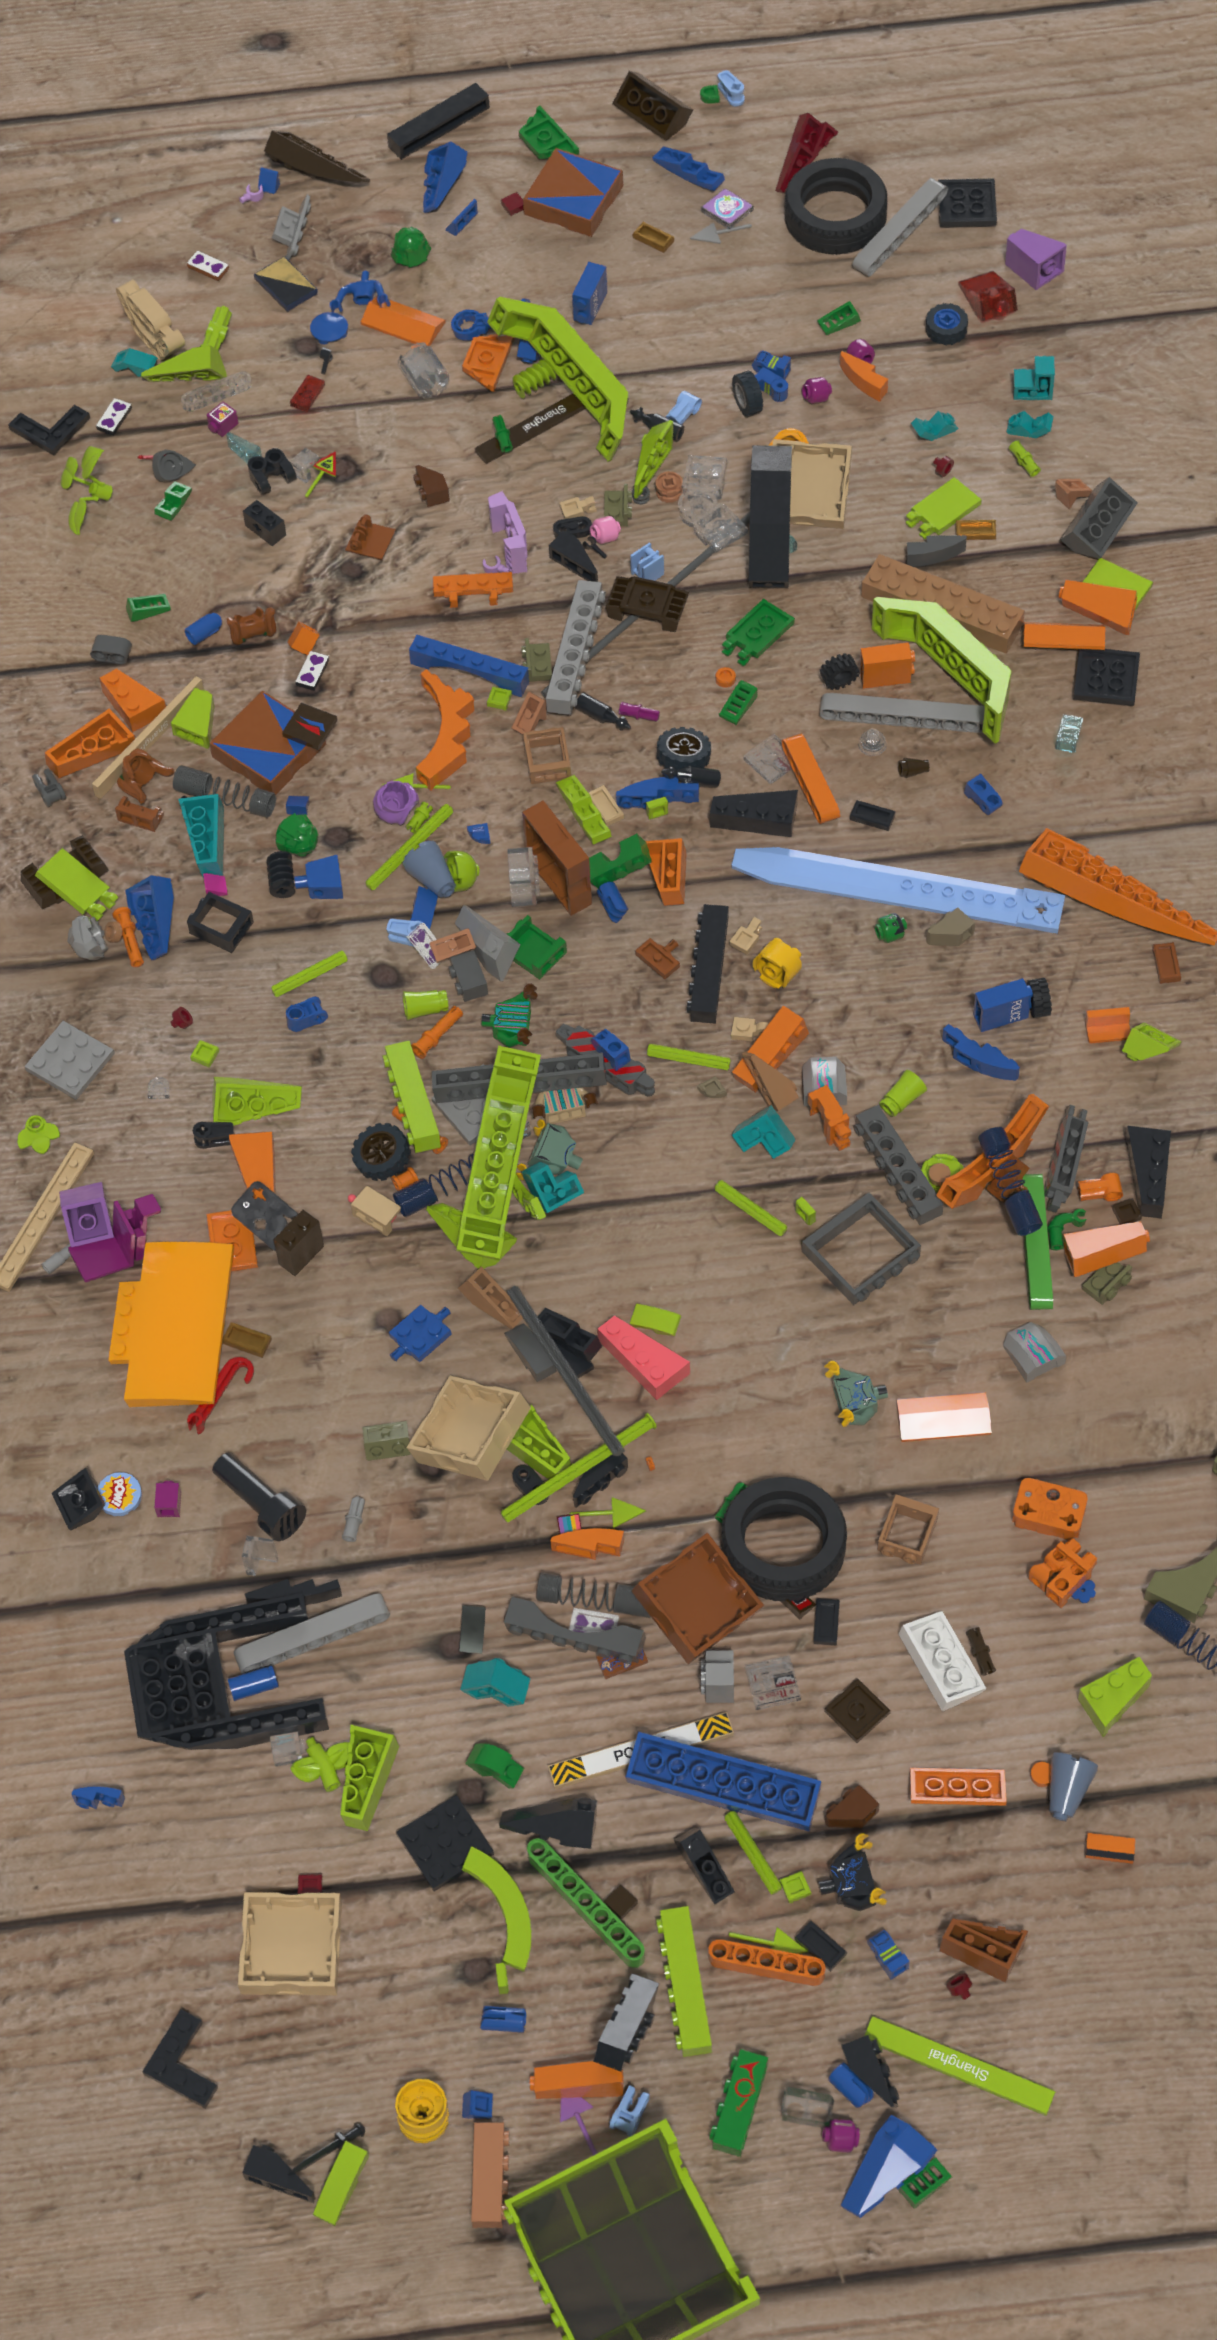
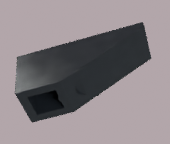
M623 1453L620 1456L611 1455L583 1473L573 1495L574 1506L577 1508L581 1504L588 1503L596 1492L606 1489L614 1478L623 1476L628 1468V1458Z
M692 1828L674 1839L684 1860L713 1904L720 1902L735 1892L700 1829Z
M866 2035L841 2045L850 2070L890 2107H899L897 2100H900L896 2087L891 2086L888 2077L891 2076L888 2064L886 2062L883 2063L880 2053L883 2051L879 2040L874 2039L871 2035Z

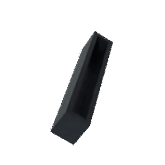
M475 82L387 134L388 148L401 160L488 110L490 108L489 95Z
M704 904L703 912L698 914V925H701V929L696 930V942H699V945L694 947L693 960L697 961L696 965H692L691 977L694 978V983H690L689 995H692V1001L688 1000L687 1013H690L691 1022L716 1024L729 920V906Z

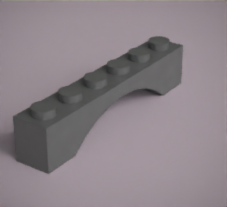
M516 1597L511 1598L504 1620L506 1628L514 1635L520 1636L524 1633L537 1641L551 1640L557 1646H574V1649L584 1653L588 1650L596 1652V1655L603 1658L614 1656L620 1662L631 1664V1662L639 1663L646 1640L644 1630L624 1625L601 1632L584 1633L572 1631L549 1620L534 1602Z

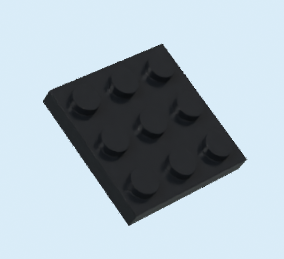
M995 178L938 180V182L948 187L945 198L939 203L940 227L997 226Z
M1079 649L1073 700L1134 706L1140 652L1112 649Z
M457 1795L396 1831L399 1840L433 1892L465 1873L462 1871L471 1846L489 1857L494 1855L493 1849Z

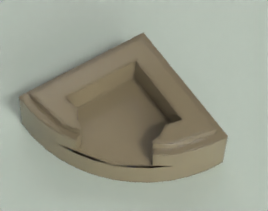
M716 1076L697 1085L698 1091L707 1097L722 1098L727 1096V1091Z

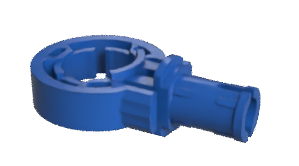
M463 310L457 313L451 321L453 333L460 340H472L473 337L487 334L492 329L487 323L489 318L487 313H479L476 310ZM464 319L466 322H474L473 326L469 329L462 330L460 327L464 323Z

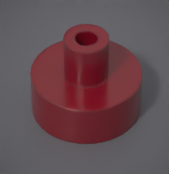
M944 456L942 459L936 457L933 462L937 466L936 473L945 477L953 468L954 460L948 456Z
M179 1007L172 1012L173 1020L170 1023L174 1028L179 1026L182 1029H186L193 1023L191 1014L184 1007Z
M966 1973L953 1977L946 1985L952 1996L960 1995L964 2000L971 1995L969 1989L972 1986V1981Z

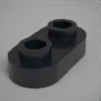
M585 516L561 519L554 523L553 534L557 537L564 530L577 538L585 537L590 534L592 521Z
M527 1465L518 1466L512 1474L514 1485L524 1496L545 1483ZM522 1473H526V1474H527L526 1477H521L520 1475H521ZM549 1496L541 1502L537 1503L536 1505H542L546 1503L549 1499Z

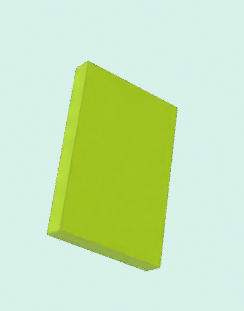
M1103 558L1097 561L1083 581L1084 583L1136 590L1138 599L1135 610L1153 585L1152 581Z

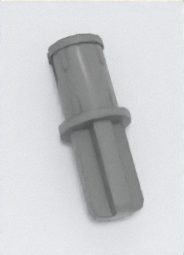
M353 1498L349 1513L345 1516L346 1525L342 1538L347 1542L356 1541L359 1525L363 1522L361 1518L365 1505L363 1498Z

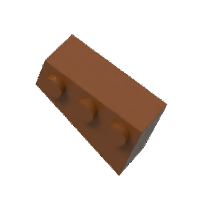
M952 1918L942 1938L939 1951L1006 1983L1025 1945L1028 1931L1007 1930L1003 1926H998V1928L983 1926V1923Z

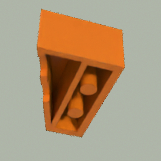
M683 839L646 841L652 860L649 865L664 906L684 904L687 852Z

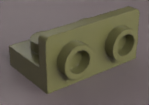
M624 484V491H605L604 517H613L619 522L620 527L628 526V518H632V506H628V503H632V491H628V484Z
M525 638V646L521 647L522 658L527 660V662H523V666L528 667L529 682L551 680L552 670L549 643L529 644V638Z
M1117 1262L1100 1268L1083 1284L1082 1290L1103 1305L1107 1300L1111 1301L1117 1295L1118 1289L1122 1285L1125 1287L1131 1281L1133 1267L1131 1265L1124 1267Z
M407 1421L362 1427L367 1461L411 1455L407 1449L410 1443Z

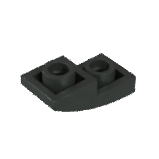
M462 1605L459 1652L482 1654L486 1607Z

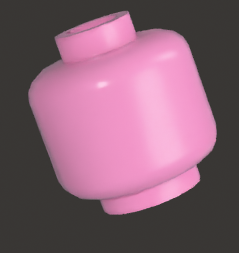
M611 516L594 520L590 527L591 536L595 537L599 544L617 540L621 531L619 522Z

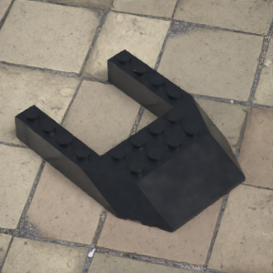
M303 1593L166 1620L159 1625L160 1628L150 1635H145L137 1644L131 1645L124 1650L138 1738L187 1750L238 1749L279 1740V1738L275 1737H295L329 1730L323 1698L231 1717L219 1643L284 1630L307 1621L308 1615Z

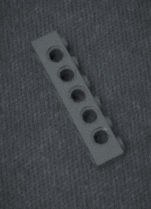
M877 1105L856 1115L854 1129L857 1135L863 1137L866 1149L876 1157L877 1166L880 1170L883 1169L885 1171L888 1183L896 1188L898 1198L907 1205L910 1217L913 1220L916 1219L918 1224L922 1225L943 1215L942 1201L936 1196L937 1193L880 1106ZM905 1181H910V1182H912V1183L906 1184V1183H904V1182H905Z

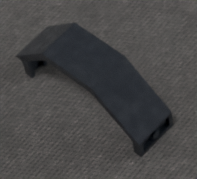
M752 445L749 588L789 589L792 446Z

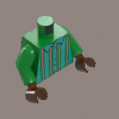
M529 983L520 994L497 1003L494 1015L482 1014L481 1025L493 1027L494 1039L508 1048L517 1045L527 1046L530 1043L528 1036H532V1033L529 1031L531 1002L528 1000L529 998L532 1000L537 998L538 994L534 992L537 990V987Z

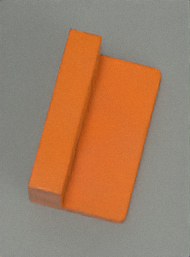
M1129 1007L1087 1011L1085 1024L1088 1042L1102 1043L1127 1040L1130 1034Z

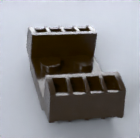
M616 576L605 608L608 617L614 620L622 621L625 613L662 620L663 631L676 632L689 592L675 588L672 584L635 576L631 578Z
M83 835L70 841L72 851L69 854L99 878L109 871ZM33 863L21 870V883L41 909L64 901L62 897L35 876L38 869Z

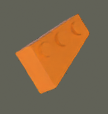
M118 669L99 678L104 695L132 732L151 723L166 708L163 698Z

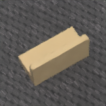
M368 1186L351 1203L353 1216L385 1236H388L392 1231L391 1221L401 1211L399 1205Z

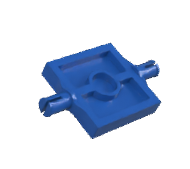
M422 1305L418 1306L389 1332V1336L399 1346L390 1354V1357L396 1362L403 1354L413 1356L420 1363L452 1335L451 1330L442 1323V1320L451 1314L450 1310L444 1307L435 1315Z

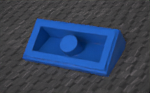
M474 199L451 222L445 231L454 236L458 235L478 214L477 200Z

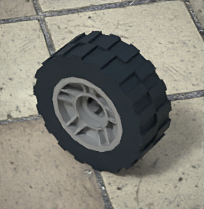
M748 370L733 375L732 389L742 414L749 416L763 410L762 392L758 380L752 371Z

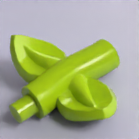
M314 1737L306 1740L308 1746L306 1752L309 1757L296 1760L290 1769L303 1782H312L321 1777L326 1792L333 1791L341 1785L336 1770L346 1767L348 1762V1743L350 1742L334 1744L325 1751L320 1743H316Z

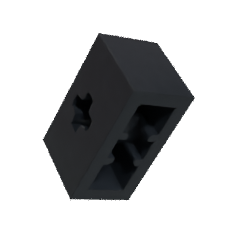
M255 500L243 510L245 526L272 547L286 536L284 520L258 500Z

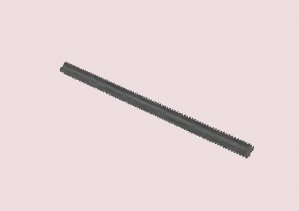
M513 1286L507 1290V1293L514 1305H516L531 1331L537 1337L542 1348L593 1423V1426L608 1446L612 1455L620 1456L621 1453L625 1452L623 1445L614 1435L615 1433L611 1431L612 1429H610L609 1424L601 1412H599L600 1410H598L597 1406H595L596 1404L592 1402L593 1400L587 1394L581 1381L576 1377L577 1375L572 1371L573 1369L568 1365L569 1363L564 1359L565 1357L561 1355L562 1352L559 1351L558 1346L543 1326L541 1320H539L537 1314H535L533 1308H531L520 1288Z

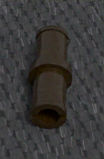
M976 1627V1631L972 1628L966 1632L973 1649L971 1653L977 1659L981 1674L986 1676V1672H988V1675L996 1671L989 1654L990 1648L985 1644L980 1628Z

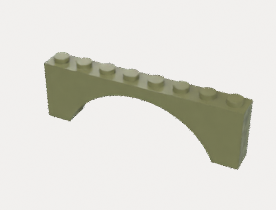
M1216 1456V1458H1215V1460H1214L1213 1467H1212V1471L1214 1472V1474H1215L1216 1476H1217V1456ZM1217 1547L1207 1557L1189 1567L1175 1571H1156L1146 1589L1144 1600L1152 1604L1162 1601L1175 1610V1612L1195 1624L1198 1616L1202 1618L1206 1612L1208 1605L1205 1603L1207 1599H1212L1217 1590V1586H1215L1217 1581Z

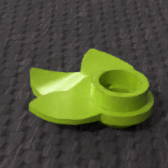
M34 1115L28 1118L25 1129L18 1134L17 1143L20 1149L32 1146L35 1152L45 1154L50 1148V1140L59 1138L60 1133L56 1125L46 1123L44 1118Z

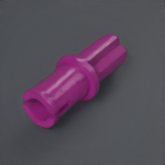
M621 702L619 707V715L631 716L636 718V720H639V718L652 721L659 720L660 711L644 708L642 704L633 705Z

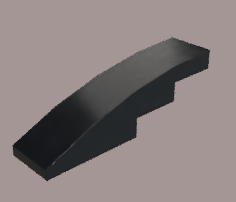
M285 1579L245 1593L247 1604L303 1593L305 1604L310 1605L342 1597L338 1580L315 1587L313 1579L291 1586L289 1580Z

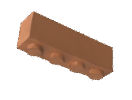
M474 2123L471 2220L473 2228H503V2220H506L503 2213L506 2210L505 2205H503L504 2195H508V2180H504V2171H509V2155H505V2146H509L510 2133L505 2131L504 2123Z

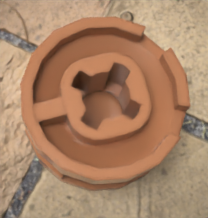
M672 471L661 473L656 478V495L658 499L666 503H672L681 498L683 494V480L681 476Z

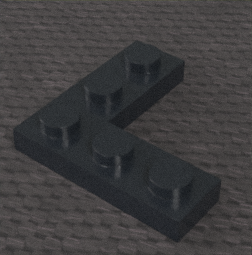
M73 405L49 429L20 412L8 424V427L12 432L54 455L90 419V414L82 408Z
M181 2009L142 2072L145 2076L206 2109L218 2086L178 2064L203 2023L202 2020Z

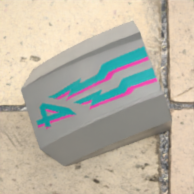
M811 1057L802 1066L804 1106H809L808 1093L825 1085H828L839 1105H847L845 1065L837 1057Z
M1029 1322L1007 1333L1003 1347L1026 1383L1055 1367L1058 1368L1065 1364V1353L1042 1326Z

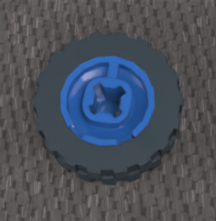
M943 303L932 307L926 317L925 330L927 336L933 342H937V344L954 345L959 343L967 334V313H965L963 308L952 303Z

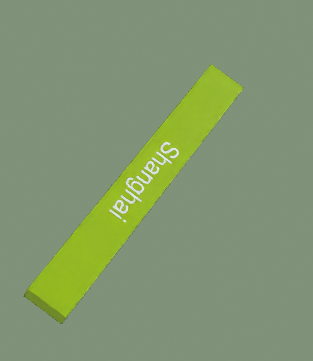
M873 2016L864 2035H871L874 2039H878L882 2049L1044 2116H1047L1056 2092Z

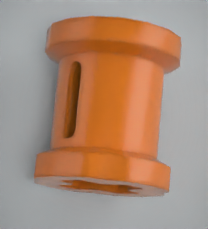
M408 1167L407 1171L400 1175L391 1176V1180L396 1190L399 1191L417 1182L418 1177L412 1167Z

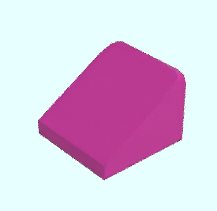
M203 874L206 894L211 892L218 896L228 895L225 876Z

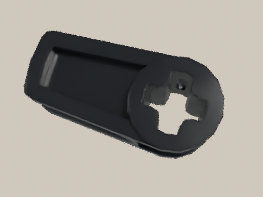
M202 1121L196 1123L192 1130L195 1145L201 1149L230 1145L229 1135L234 1134L232 1122Z

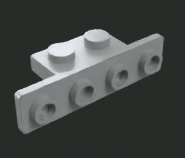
M306 195L298 213L283 206L279 211L272 239L288 245L286 253L288 260L292 255L295 256L298 251L299 245H297V242L300 241L303 235L301 228L305 226L307 221L305 214H308L311 207L309 203L310 195Z

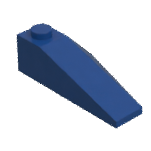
M451 141L428 152L424 172L427 174V179L424 180V186L427 187V191L424 193L423 212L425 213L438 208L467 163L468 152Z
M151 875L128 888L125 892L128 908L131 910V915H134L137 921L135 924L137 930L142 932V941L151 960H156L168 951L174 896L171 878Z
M890 2115L876 2133L841 2207L861 2218L884 2200L885 2194L895 2187L899 2189L904 2185L902 2181L913 2173L917 2175L922 2171L937 2152L936 2147L908 2123Z

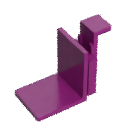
M153 1194L135 1199L134 1208L125 1211L122 1210L118 1201L114 1202L112 1225L114 1238L68 1247V1251L84 1282L133 1267L134 1259L139 1261L144 1258L147 1217L161 1213V1208Z

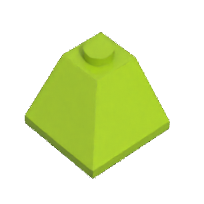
M1144 1022L1132 1028L1122 1051L1127 1053L1126 1056L1134 1061H1141L1168 1052L1180 1046L1182 1041Z

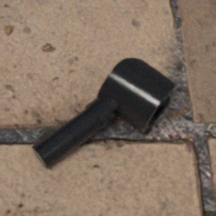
M323 347L320 352V358L324 359L321 374H326L328 363L332 361L333 355L330 349Z
M589 536L587 538L592 545L585 541L582 543L586 550L593 549L604 559L608 556L596 545L595 537Z

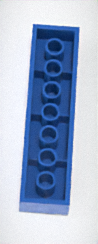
M638 1732L626 1774L627 1783L809 1832L822 1787V1781L642 1732Z

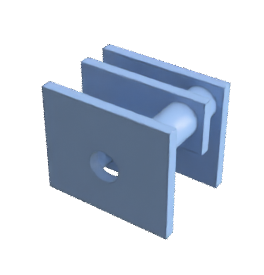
M650 542L630 555L632 575L636 574L640 578L654 581L664 575V556H659V551H654L651 548Z

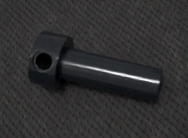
M230 1452L223 1454L217 1459L212 1469L213 1474L259 1514L258 1526L277 1542L284 1541L299 1529L306 1517V1508L292 1494L287 1491L278 1494L274 1492Z

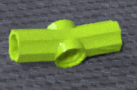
M221 306L216 308L205 333L203 344H210L218 351L220 344L223 343L228 330L227 325L232 314L228 307Z

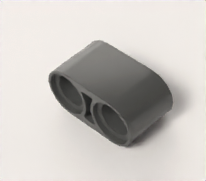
M97 635L90 655L93 659L100 662L125 664L132 644L129 640L122 637Z

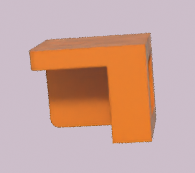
M298 621L288 640V644L291 648L309 655L319 637V633L316 629Z

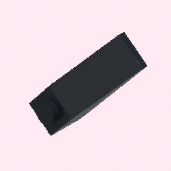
M563 530L549 544V558L587 581L598 582V571L580 541L573 534Z
M253 2145L242 2172L245 2180L314 2203L315 2196L312 2190L296 2173L288 2176L292 2169L274 2152L273 2148L267 2145H261L260 2147Z

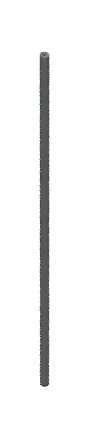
M750 512L667 584H672L674 587L744 528L750 522ZM630 614L590 649L589 660L640 616ZM549 685L541 691V694L545 698L547 696Z

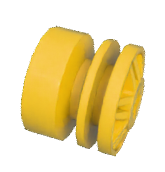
M428 2079L410 2081L400 2089L396 2096L395 2109L398 2124L404 2136L415 2143H429L442 2136L449 2123L447 2099L443 2089L437 2083ZM423 2113V2115L427 2117L423 2118L421 2115L419 2116V2114Z

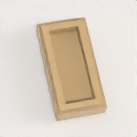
M604 785L589 792L592 803L601 813L602 820L607 826L624 819V813Z

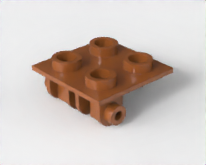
M365 514L358 521L345 551L382 560L396 529L374 524L371 521V517Z

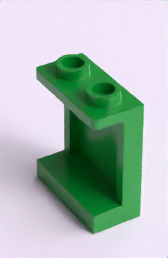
M529 915L523 920H519L510 933H506L521 944L513 961L539 980L567 953L566 941L561 937L557 940L550 937L532 924V919Z

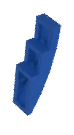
M663 146L652 157L653 161L673 174L712 191L725 180L724 174L709 170L708 164L693 160L690 153Z

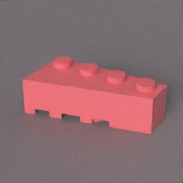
M613 1316L598 1328L600 1343L656 1400L690 1374V1362L618 1317Z

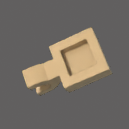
M593 496L582 501L576 497L560 502V508L565 519L584 516V511L587 513L597 512Z
M754 917L747 929L741 926L730 940V946L748 955L759 940V935L757 934L762 930L760 926L761 920Z
M734 1017L731 1039L753 1041V1036L759 1037L769 1022H760L756 1025L755 1019Z

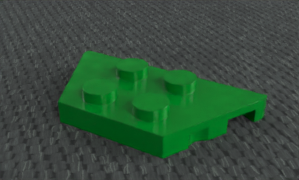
M541 106L536 108L534 116H530L527 123L519 130V137L539 159L550 158L555 148L576 155L579 154V147Z

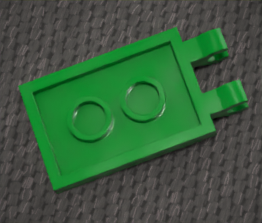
M763 599L726 633L727 640L722 644L725 647L722 653L730 656L736 646L742 648L743 650L738 653V656L741 658L737 663L746 666L752 656L758 658L795 623V618Z

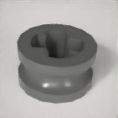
M645 486L642 495L644 496L641 497L639 495L637 499L634 498L633 489L632 499L636 504L642 505L649 501L650 491L648 487Z

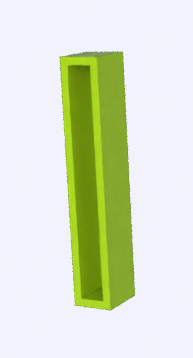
M410 1040L385 1046L386 1055H382L385 1068L389 1067L387 1071L389 1083H394L392 1091L394 1098L399 1099L397 1101L399 1114L404 1115L402 1117L403 1128L409 1131L406 1133L409 1146L413 1145L415 1153L441 1148L439 1131Z
M689 1906L660 1910V1919H656L658 1934L663 1933L664 1942H660L662 1957L667 1956L668 1965H664L666 1980H671L672 1988H667L669 2002L675 2004V2011L671 2012L673 2026H678L679 2035H675L677 2050L682 2049L683 2057L712 2053V2043Z

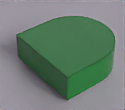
M717 85L705 86L701 89L700 99L702 102L707 104L720 103Z

